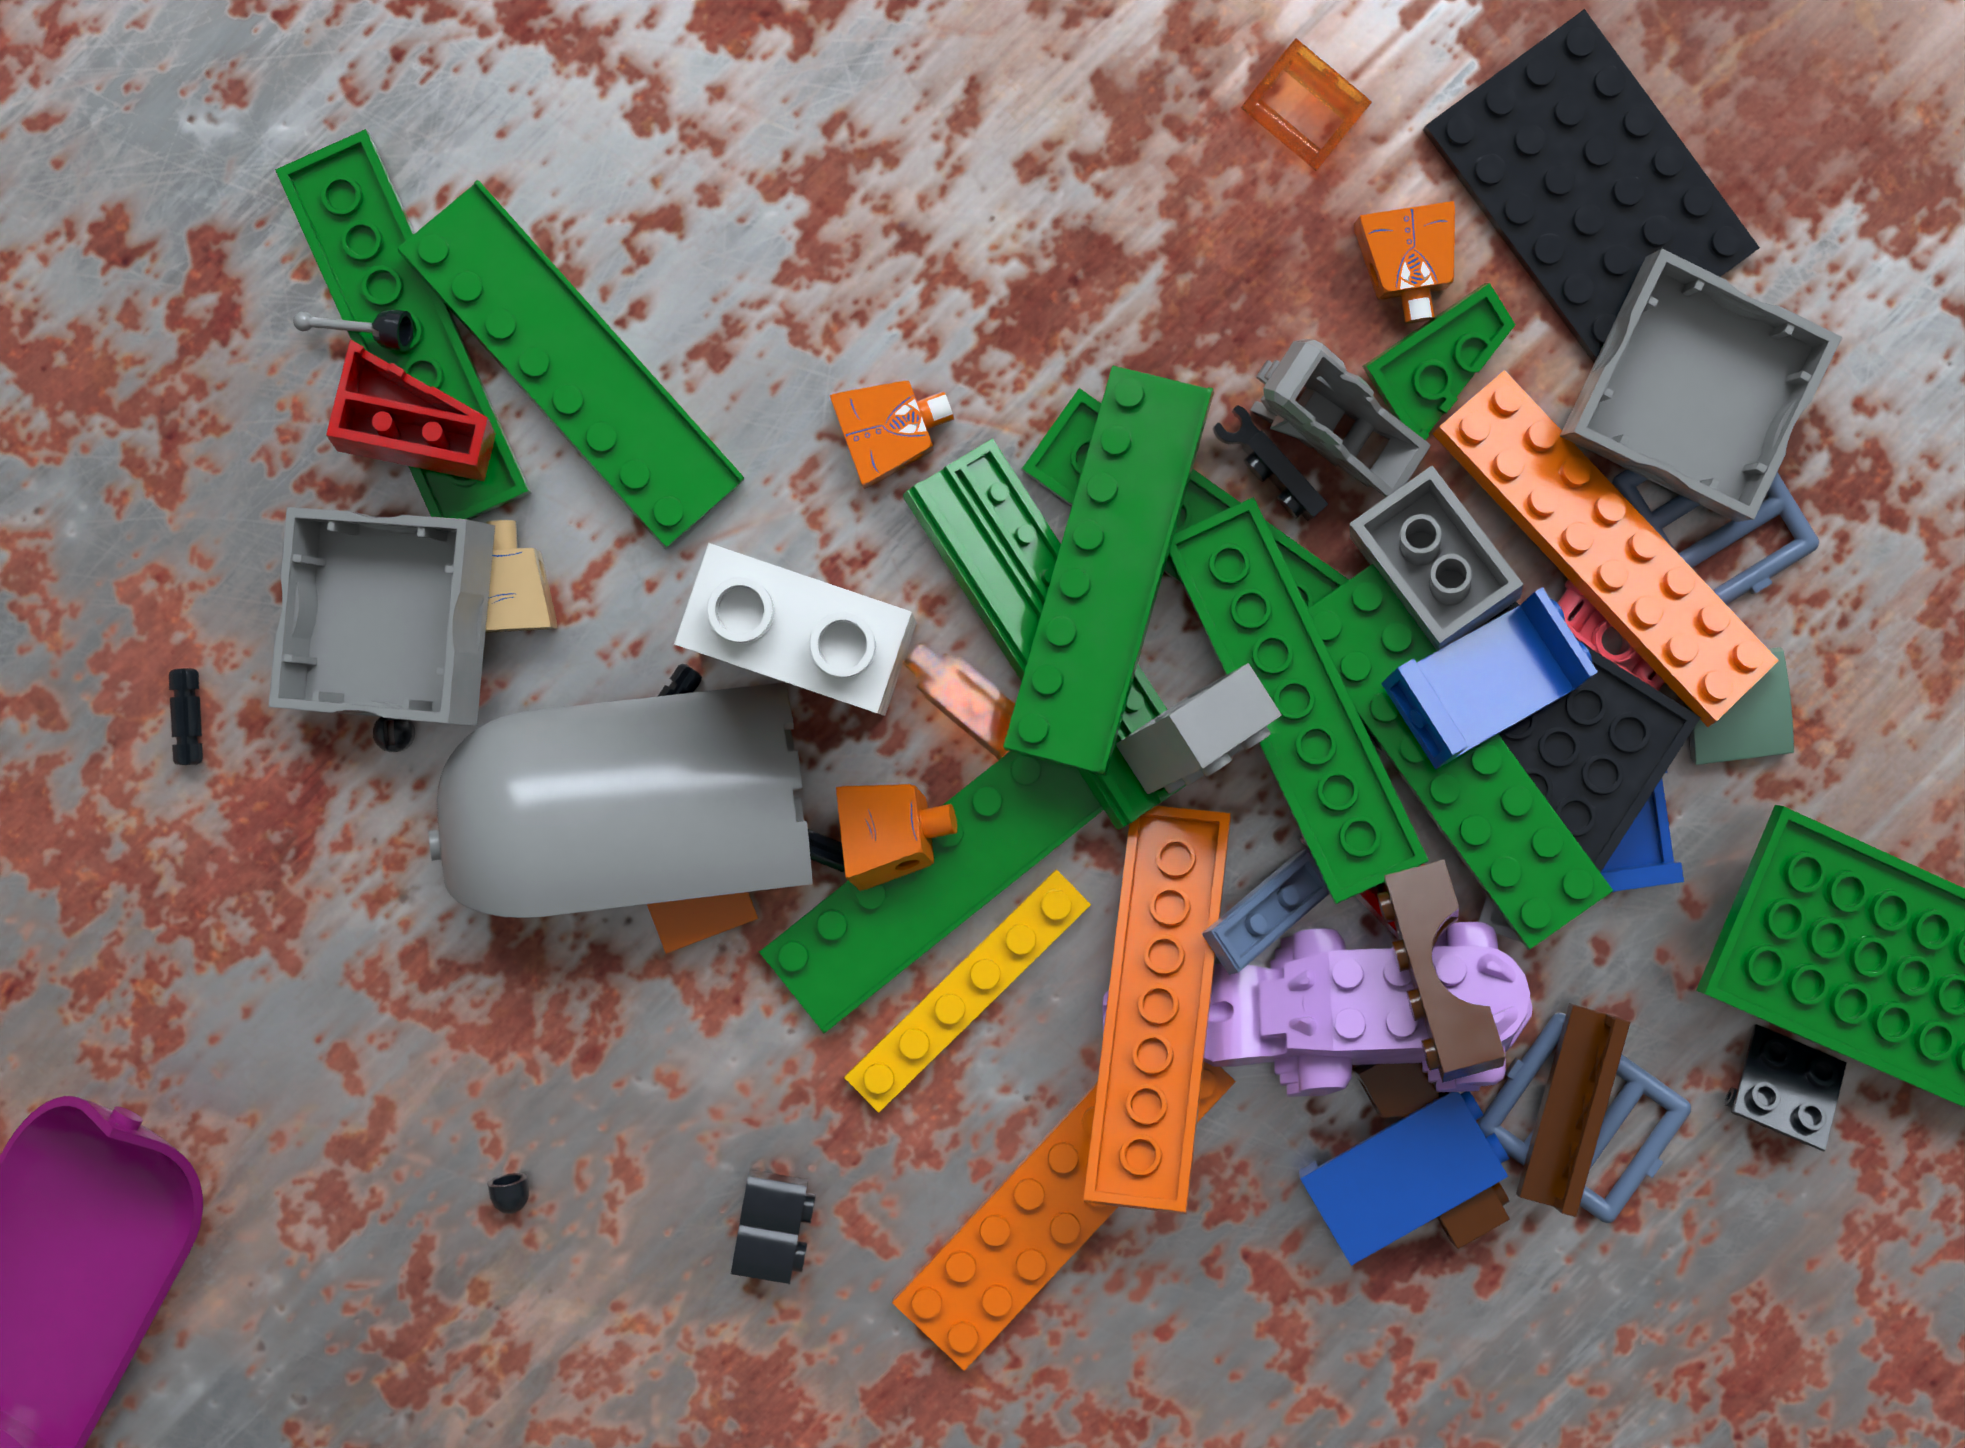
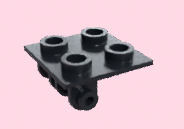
M1756 1024L1754 1025L1738 1089L1730 1088L1724 1104L1730 1107L1731 1113L1736 1116L1746 1118L1764 1128L1767 1127L1776 1133H1781L1804 1145H1809L1824 1152L1827 1147L1847 1062Z

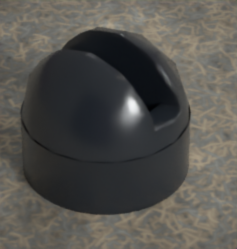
M380 717L374 724L373 738L382 750L401 752L412 744L415 738V727L411 720ZM387 720H394L395 745H388Z
M505 1174L493 1178L487 1183L490 1199L494 1207L500 1212L513 1214L520 1211L527 1203L530 1190L526 1174Z

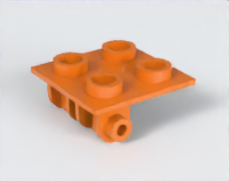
M749 892L647 904L666 954L759 919Z

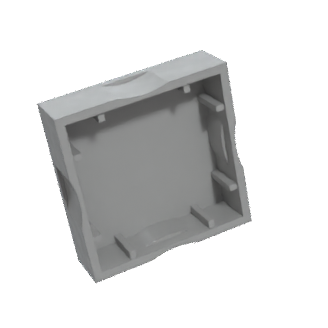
M1660 249L1646 256L1560 436L1735 522L1754 520L1786 455V448L1792 429L1801 413L1812 401L1842 336L1778 305L1755 300L1737 290L1727 280L1664 249Z
M287 507L280 575L282 611L274 641L269 707L477 726L495 525L468 519L400 515L389 518L375 517L351 511Z

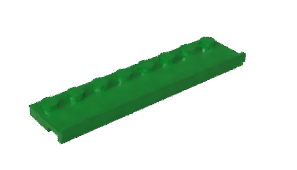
M476 180L469 189L398 247V252L665 550L744 481L743 475L479 180Z
M1112 365L1003 745L1005 750L1106 776L1213 399V388H1204Z
M992 438L948 464L924 481L913 485L903 494V498L1022 682L1061 543ZM1137 664L1116 743L1167 710L1139 664ZM1115 743L1106 776L1077 769L1115 828L1119 830L1187 785H1183L1170 794L1167 793L1164 787L1147 794Z
M1009 751L943 804H952L957 820V833L932 838L934 863L931 866L861 891L848 880L760 950L759 953L818 1025L822 1033H826L1104 810L1077 768Z

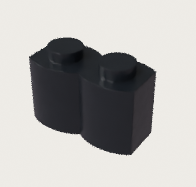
M755 1170L749 1171L731 1274L790 1284L792 1271H803L807 1243L798 1241L801 1222L811 1224L816 1194L806 1192L808 1179Z

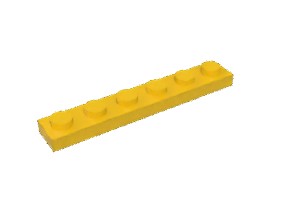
M1055 869L887 1033L844 1078L879 1113L1091 904Z

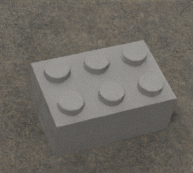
M1433 465L1350 523V539L1368 563L1376 567L1437 651L1473 632L1521 598L1524 584Z
M1247 663L1190 694L1117 742L1116 746L1147 794L1163 787L1170 794L1185 784L1189 785L1204 775L1205 777L1211 775L1231 762V756L1243 749L1247 750L1271 735L1267 725L1282 716L1250 664Z

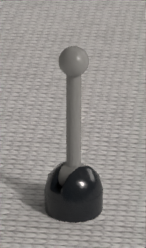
M403 310L383 311L375 317L373 323L315 318L305 311L298 312L293 319L294 326L300 331H308L315 327L372 333L374 340L381 347L397 351L408 350L414 332L412 316L410 312Z

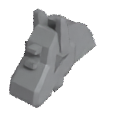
M1312 339L1293 341L1281 361L1274 360L1272 363L1266 360L1256 376L1257 379L1265 384L1263 388L1264 395L1261 398L1262 402L1255 401L1250 411L1271 423L1270 429L1295 437L1307 447L1314 448L1335 467L1338 465L1367 487L1371 486L1385 497H1388L1408 482L1431 444L1381 407L1373 396L1375 392L1361 377L1347 372L1344 362L1324 344ZM1306 387L1299 401H1295L1302 388ZM1346 414L1355 420V423L1344 440H1342L1333 433V430L1342 416ZM1372 431L1388 439L1389 442L1370 470L1356 456Z

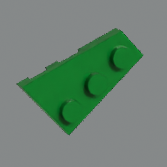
M1484 283L1362 367L1392 415L1426 441L1430 436L1428 433L1443 414H1447L1458 400L1456 397L1476 372L1479 373L1516 324L1491 284Z

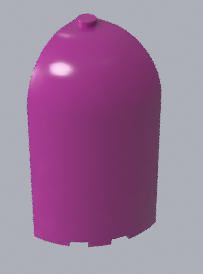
M74 1096L55 1098L38 1107L21 1123L0 1154V1448L85 1447L197 1238L203 1213V1193L196 1171L184 1155L162 1137L141 1125L143 1119L126 1108L116 1106L111 1110L97 1103Z

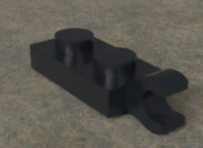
M1237 405L1232 410V413L1240 421V430L1235 433L1227 432L1218 422L1212 428L1215 436L1225 444L1242 445V449L1248 454L1244 459L1245 464L1259 480L1264 482L1269 478L1281 491L1277 499L1286 511L1295 519L1302 515L1307 521L1311 520L1328 503L1262 430L1259 431L1247 410Z

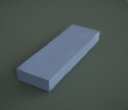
M1309 849L1298 851L1202 933L1229 975L1239 973L1330 894Z

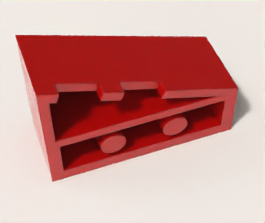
M350 339L326 436L337 452L485 481L496 435L488 417L439 389L424 384L407 374L402 368L393 363L389 364Z

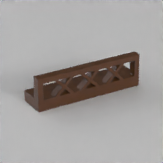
M1569 1003L1516 1195L1520 1198L1556 1208L1562 1214L1577 1217L1631 1022L1614 1015Z

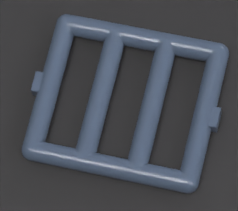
M1628 469L1618 474L1613 479L1612 484L1674 549L1662 528L1700 506V504L1682 495H1678L1651 512L1637 489L1638 485L1648 479ZM1778 472L1767 492L1769 498L1762 502L1754 520L1740 522L1732 520L1678 553L1693 568L1780 514L1795 540L1715 588L1713 591L1726 605L1748 591L1751 594H1755L1772 584L1771 577L1815 551L1819 546L1817 535Z
M1556 1013L1551 1017L1521 1061L1517 1058L1513 1060L1505 1072V1075L1509 1077L1484 1112V1116L1477 1123L1485 1137L1495 1133L1507 1155L1523 1166L1534 1129L1523 1142L1503 1128L1501 1124L1558 1044L1566 1016L1564 1013ZM1621 1055L1616 1074L1624 1079L1626 1084L1605 1112L1590 1169L1643 1094L1667 1111L1605 1199L1585 1186L1580 1206L1604 1223H1611L1617 1218L1646 1175L1651 1178L1654 1177L1664 1163L1659 1159L1660 1155L1691 1112V1104L1685 1098L1624 1055Z

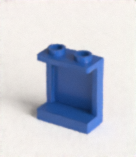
M1662 778L1601 871L1602 876L1613 889V892L1684 882L1682 863L1674 861Z

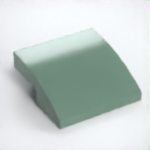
M1781 647L1769 648L1779 661L1717 722L1707 727L1701 720L1698 721L1690 733V758L1696 765L1794 753L1790 687L1784 650ZM1684 703V706H1685L1688 710H1690L1691 712H1693V711Z

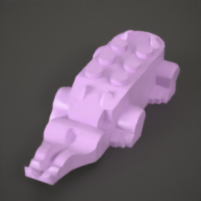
M1484 922L1453 923L1440 935L1433 948L1432 961L1434 969L1441 983L1459 999L1476 1005L1490 1006L1505 1053V1051L1513 1046L1532 1016L1533 1007L1526 976L1513 958L1498 950L1497 935L1493 927ZM1319 928L1294 933L1293 936L1281 938V948L1275 949V959L1270 961L1271 969L1247 965L1239 973L1229 975L1221 963L1215 964L1204 1062L1214 1067H1235L1274 1062L1275 1075H1280L1281 1086H1287L1288 1097L1326 1096L1343 1090L1351 1079L1352 1065L1422 1063V1071L1428 1073V1082H1436L1437 1092L1479 1091L1481 1086L1495 1085L1505 1076L1506 1057L1503 1067L1443 1083L1439 1069L1429 1070L1421 1040L1428 1039L1429 1036L1424 1020L1414 1021L1406 991L1414 989L1409 970L1399 971L1393 948L1346 950L1345 941L1338 931ZM1109 991L1105 993L1102 1001L1103 1032Z

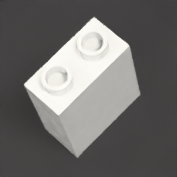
M708 543L674 645L885 716L917 622L911 611Z

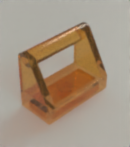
M1295 38L1244 102L1241 109L1317 171L1363 117L1372 101ZM1284 72H1287L1344 120L1322 149L1262 100Z

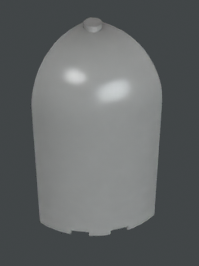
M786 682L525 711L497 718L479 727L468 735L450 755L441 773L437 789L438 830L429 831V845L432 861H442L444 883L447 891L457 902L475 911L503 917L532 918L813 884L807 821H804L801 797L793 796V791L802 790L803 785L798 750H794L791 729H794Z

